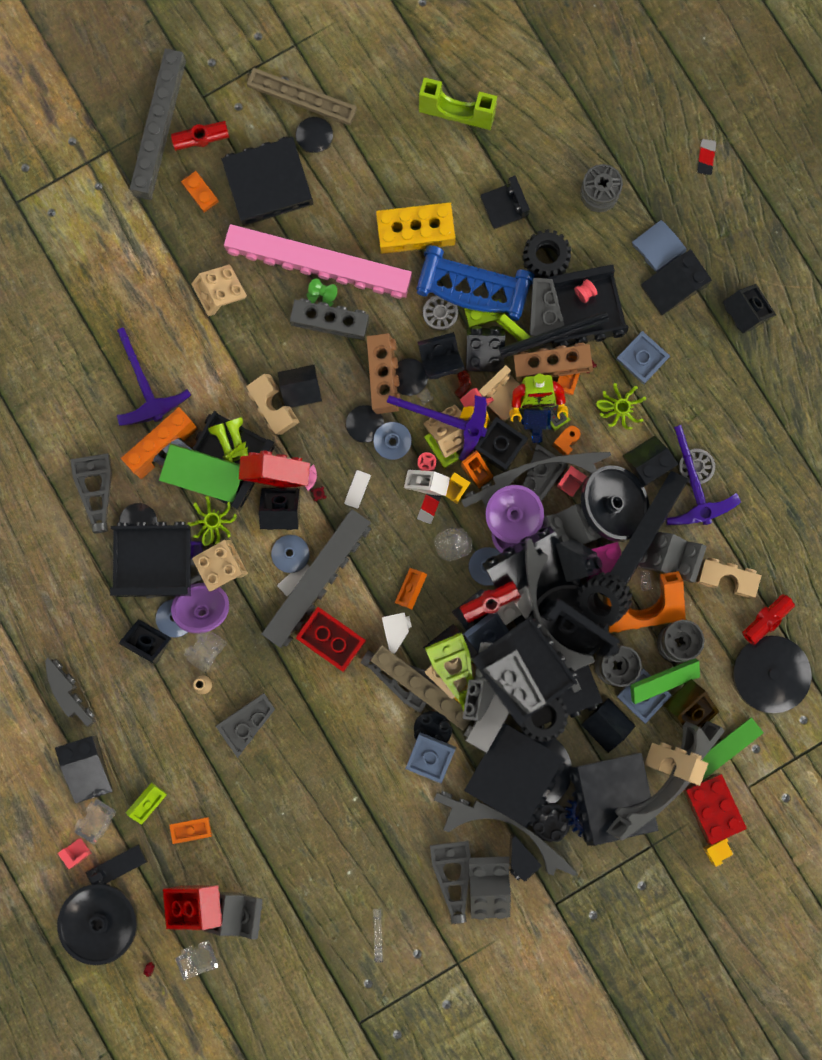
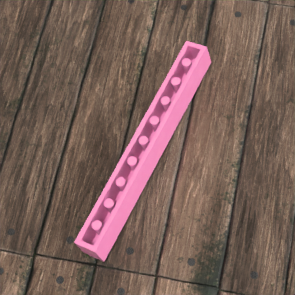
M232 224L229 226L224 243L225 250L228 251L227 253L233 256L240 254L252 261L259 259L263 260L265 264L272 266L275 264L282 265V268L287 270L297 269L306 275L313 273L321 279L329 280V278H332L340 284L346 285L351 283L356 288H370L378 294H383V292L389 293L397 299L407 297L412 279L411 271Z

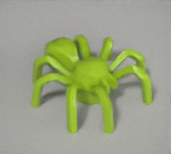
M614 383L613 389L619 400L608 396L606 391H603V397L607 400L597 401L598 409L602 412L614 411L608 414L600 413V417L608 418L617 414L614 421L608 424L609 428L616 425L621 416L622 426L626 430H632L633 427L626 425L625 415L633 422H643V419L633 418L630 414L633 413V410L630 409L634 408V406H631L632 404L641 403L646 400V397L628 401L629 396L638 389L637 386H634L622 399L617 383Z
M206 496L208 514H204L195 502L193 506L204 519L187 523L189 526L205 523L196 535H193L194 538H199L204 530L208 528L201 540L204 546L213 543L214 529L217 538L215 544L220 543L218 528L225 531L228 538L231 537L230 531L221 523L230 524L237 518V515L234 514L230 520L221 519L229 512L231 508L230 502L227 503L226 510L218 515L219 510L215 513V509H213V512H211L210 498Z

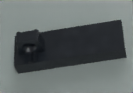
M137 845L85 873L91 884H107L148 861L140 845Z

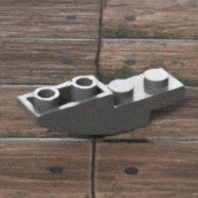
M480 642L479 653L493 643ZM477 667L474 680H469L462 718L466 720L480 721L489 708L495 694Z
M47 658L45 660L47 677L58 704L68 717H73L76 714L87 727H91L96 722L93 718L95 714L90 708H85L81 704L83 700L78 694L72 693L77 688L74 684L76 680L71 674H65L62 670L63 665L57 659Z

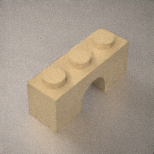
M263 374L246 386L249 391V397L258 405L257 410L267 420V426L272 433L282 435L300 423L290 406H283L278 410L273 407L272 398L280 389L270 374Z
M710 557L708 560L702 561L696 583L717 588L720 579L723 576H728L735 583L733 594L750 599L756 598L762 576L756 574V570L749 568L741 570L738 569L736 564H720V560Z
M663 742L660 745L651 744L644 765L669 775L672 768L676 765L674 776L693 784L701 785L708 763L701 760L702 756L692 752L690 756L686 755L687 751L677 747L675 750H672L671 745Z

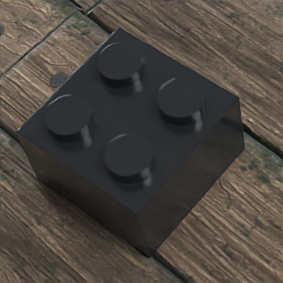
M496 417L487 429L485 437L482 436L475 446L474 452L477 450L482 458L505 473L526 444L528 438Z

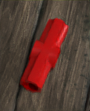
M221 121L205 126L197 124L192 129L172 133L171 138L174 149L177 151L193 146L204 147L210 142L229 138L226 122ZM199 133L204 134L202 138H196Z
M511 581L495 590L483 592L481 597L460 606L466 621L471 622L487 613H496L501 606L520 598L521 595L514 581ZM490 599L495 600L492 604L486 603Z
M782 594L769 607H764L757 614L755 620L742 632L745 639L750 644L755 645L768 632H773L780 625L782 619L795 607L792 599Z

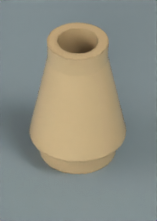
M200 675L193 681V689L198 694H207L212 688L211 679L205 675ZM199 681H202V682H203V687H202V688H199V687H198V686H199V685H198V682H199Z

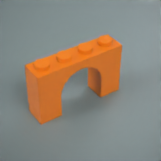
M178 407L121 459L134 474L143 479L155 468L152 462L164 447L178 438L186 441L198 428L184 411Z
M679 571L660 574L661 593L658 601L647 609L635 610L630 608L617 623H614L612 626L608 625L609 633L686 620L684 583ZM603 596L604 604L611 606L609 598Z

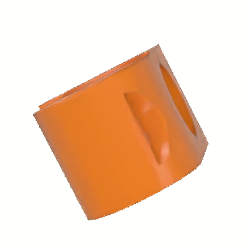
M568 426L552 446L563 456L569 455L573 450L570 445L577 443L580 438V430L576 426Z

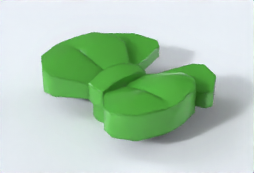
M316 278L309 284L307 298L311 303H315L319 295L323 296L322 302L329 304L330 307L334 304L332 301L337 297L338 288L335 284L323 285L320 279Z

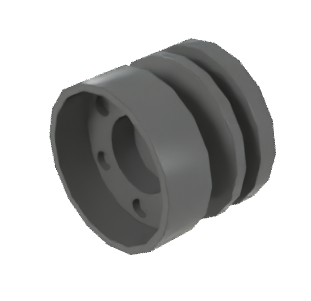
M606 164L595 165L588 170L584 176L580 191L581 201L585 207L594 212H606L614 207L623 186L622 176L618 170Z
M680 620L668 624L661 629L657 636L656 645L658 652L665 660L678 664L692 660L700 655L704 648L705 638L703 631L697 624L688 620ZM679 639V643H681V645L677 646L675 640Z
M619 645L620 649L614 657L610 656V658L596 655L594 662L595 673L606 684L618 687L629 686L640 676L642 670L641 659L638 653L630 647ZM613 662H618L616 665L618 667L617 669L613 668Z

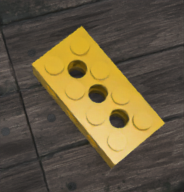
M451 202L376 211L381 254L426 249V246L429 245L437 247L455 245L456 238ZM437 224L438 227L432 228L430 225ZM418 226L420 229L413 230L412 227ZM396 228L401 229L400 232H394L393 230Z

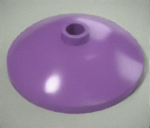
M520 485L503 487L495 492L488 501L486 507L488 527L502 541L520 543L523 538L536 534L543 524L544 509L542 502L527 487ZM513 510H516L518 512V516L516 518H513L511 516V512Z
M196 583L191 585V596L175 597L171 607L172 617L176 625L184 631L190 633L208 632L218 627L227 617L229 600L224 590L220 587L213 591H208L205 583Z

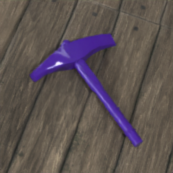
M120 328L117 330L120 341L123 343L128 360H130L146 402L133 412L117 415L119 426L134 425L151 420L159 422L163 419V415L175 409L189 398L191 394L186 389L180 394L168 398H154L149 383L137 360V355H135L129 341V337L125 329Z
M475 395L474 412L468 421L400 398L388 396L387 403L464 430V447L458 457L461 461L471 454L480 436L485 437L487 428L484 427L487 411L486 397Z
M682 425L675 426L676 438L682 451L697 505L685 514L666 518V525H684L702 522L703 525L711 524L713 518L735 508L741 503V500L736 492L725 500L706 503Z

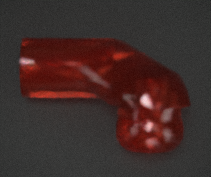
M466 370L457 374L460 386L454 394L460 399L472 386L470 374Z

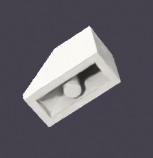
M408 470L404 488L430 495L446 496L450 477L434 471Z
M405 613L382 617L388 648L393 654L397 652L409 633L408 628L412 627L410 617H405Z

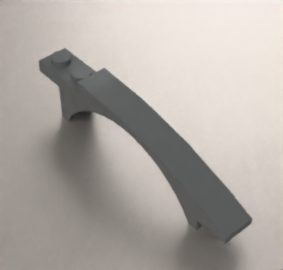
M591 452L557 456L525 464L494 476L495 485L488 483L482 486V491L476 494L474 491L465 494V499L461 501L464 507H467L479 500H483L485 507H487L488 501L495 492L509 486L520 474L534 466L544 463L562 462L576 465L590 473H594L597 471L594 464L612 455L610 452Z
M526 538L525 563L528 592L534 618L543 627L540 629L544 636L548 634L554 642L552 647L556 653L560 651L565 657L566 661L564 664L568 669L571 667L575 671L595 662L590 654L571 650L557 642L545 628L539 615L536 593L540 573L549 558L544 552L538 555L531 538ZM579 683L570 687L574 693L581 690Z
M709 721L702 728L685 722L683 725L681 749L687 751L686 755L690 756L692 752L702 756L701 760H703L725 731L721 726ZM675 766L663 787L650 799L636 806L618 807L615 811L618 817L606 832L621 841L662 812L690 782L674 776Z
M448 792L436 793L434 801L451 807L443 828L444 831L450 832L463 823L477 819H496L511 823L523 830L535 842L542 854L548 874L554 875L557 868L575 876L576 872L536 834L499 811L475 800L473 807H471V802L462 798L459 801L452 799L453 795Z

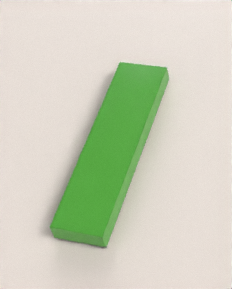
M694 658L631 684V701L637 704L685 684L691 679L699 678V660Z
M752 717L710 749L702 760L708 763L702 780L706 779L764 733Z

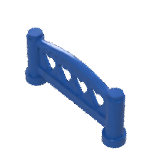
M433 245L426 246L424 252L425 261L416 288L418 295L428 296V293L431 292L463 308L481 312H505L514 321H518L521 318L529 287L533 284V278H535L532 272L518 270L514 278L443 259L444 251L441 248ZM447 273L452 283V287L449 289L445 286L440 287L437 285V281ZM466 278L471 291L469 293L456 291L455 286ZM485 283L489 297L475 296L473 292ZM503 288L507 302L493 301L491 297Z

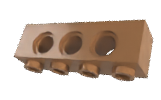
M389 333L367 336L372 410L376 414L399 411V407L387 403L389 395L401 399L400 394L397 393V387L400 385L398 375H396L398 360L397 357H394V350H397L396 340ZM387 352L384 358H379L382 353ZM388 370V374L381 377V373ZM390 388L388 394L382 395L384 389Z
M577 343L573 347L557 346L552 350L542 348L532 353L522 351L517 353L518 355H513L517 382H523L525 377L535 376L536 374L558 377L593 371L590 344ZM574 355L577 357V360L569 362L567 358ZM552 358H556L558 360V362L554 365L548 363V361ZM532 361L539 362V365L535 368L529 366Z

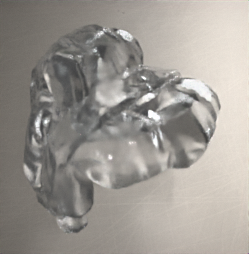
M447 528L435 537L434 542L437 553L444 560L454 561L463 556H468L471 552L472 540L463 528Z

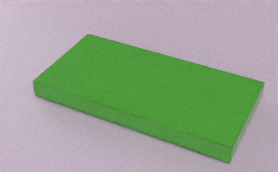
M170 443L159 481L233 503L240 483V464Z

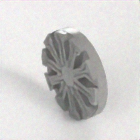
M433 296L424 305V320L429 327L435 330H447L455 324L458 318V307L450 302L444 305V299ZM437 299L441 300L439 305L436 301ZM446 318L451 320L452 322L449 324ZM438 319L437 325H433V323ZM441 320L443 321V323H444V325H445V326H443V327L440 326V325H441Z
M702 449L689 450L700 483H706L715 472L713 457ZM696 452L699 453L698 459H696ZM703 455L707 456L705 460H702ZM682 456L679 462V471L682 476L687 477L689 475L688 471L683 472V469L687 468L686 464H683L684 458ZM709 461L711 465H705V463ZM705 469L711 470V473L706 472Z

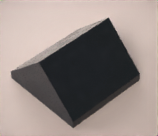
M315 364L278 372L284 406L294 408L322 402Z
M138 619L120 640L119 644L149 662L157 664L171 641V637Z
M609 698L581 724L607 753L624 741L635 728V724Z

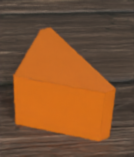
M477 450L461 462L462 469L479 489L494 477Z

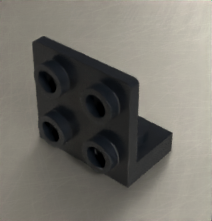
M516 175L508 178L507 185L480 195L493 229L500 228L529 215L530 209Z

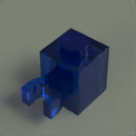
M524 410L521 422L524 425V429H533L532 443L543 442L542 429H551V410Z

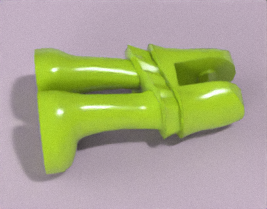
M242 417L225 422L230 432L234 449L230 446L224 423L208 428L210 434L218 437L224 452V460L235 463V460L240 459V456H248V447H245L246 441L242 442L239 433V427L243 424Z

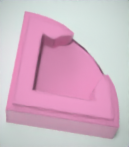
M314 465L310 466L308 486H305L308 491L313 488L317 480V471Z

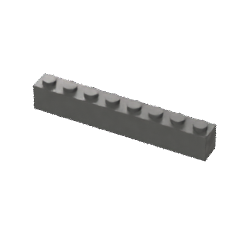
M166 48L164 50L130 186V191L134 197L152 200L186 64L184 53Z
M351 509L262 633L264 637L281 649L283 646L287 647L293 639L291 635L295 630L299 631L304 624L303 618L306 614L310 616L316 607L314 606L316 600H321L327 592L325 590L326 586L329 583H334L338 577L336 573L339 568L343 569L349 562L347 557L351 552L355 553L361 545L359 541L362 536L366 538L372 528L370 527L371 522Z

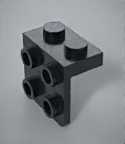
M472 326L467 328V371L499 372L504 367V358L501 357L499 349L505 347V330L499 326H491L490 328Z
M454 332L417 342L421 361L428 379H439L443 376L458 374L465 370Z

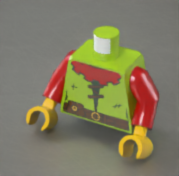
M536 374L535 376L525 377L522 384L517 386L512 393L511 407L513 409L509 412L511 421L513 422V417L518 415V421L521 422L522 415L519 408L551 407L559 405L557 407V417L560 419V413L565 412L568 418V408L564 405L566 403L564 388L558 382L553 381L551 375Z

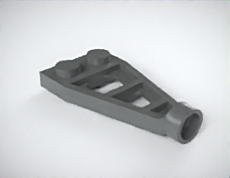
M107 453L70 459L73 479L92 524V532H107V514L112 479L110 455ZM101 476L100 490L95 492L88 491L85 485V478ZM101 496L102 508L93 511L89 499Z
M368 650L360 663L366 667L368 666L403 703L421 713L426 703L411 691L405 692L395 679H388L375 664H369L374 653ZM409 665L437 686V684L426 675V670Z
M469 841L430 845L432 866L451 914V924L467 922L465 909L469 884V858H471ZM459 863L461 865V875L458 880L450 881L446 878L443 870L445 864ZM449 886H461L460 900H451L448 891ZM456 911H460L462 914H454V913H455Z

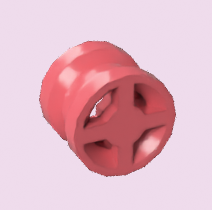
M588 279L583 281L581 286L574 288L577 297L583 303L588 302L590 297H595L598 294L595 286Z
M429 452L422 453L418 458L419 470H435V456Z

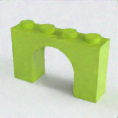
M424 77L419 93V112L491 130L496 112L497 96L479 91L476 102L457 101L443 93L441 81Z

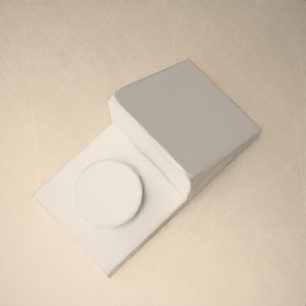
M527 586L519 590L520 598L501 606L497 611L505 625L521 614L526 619L532 611Z

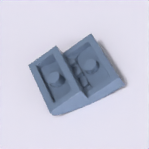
M662 220L632 242L633 247L645 257V262L656 272L687 251L679 238Z

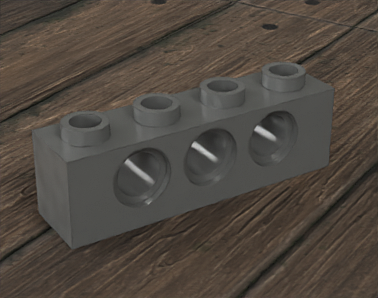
M300 298V300L294 299L290 317V324L294 327L365 341L369 323V314H366L363 310H355L354 312L347 310L343 306L329 307V304L324 302L314 304L304 298ZM310 311L317 313L314 318L307 317V313ZM328 315L335 316L332 322H327L325 318ZM348 318L354 321L350 326H346L343 323Z

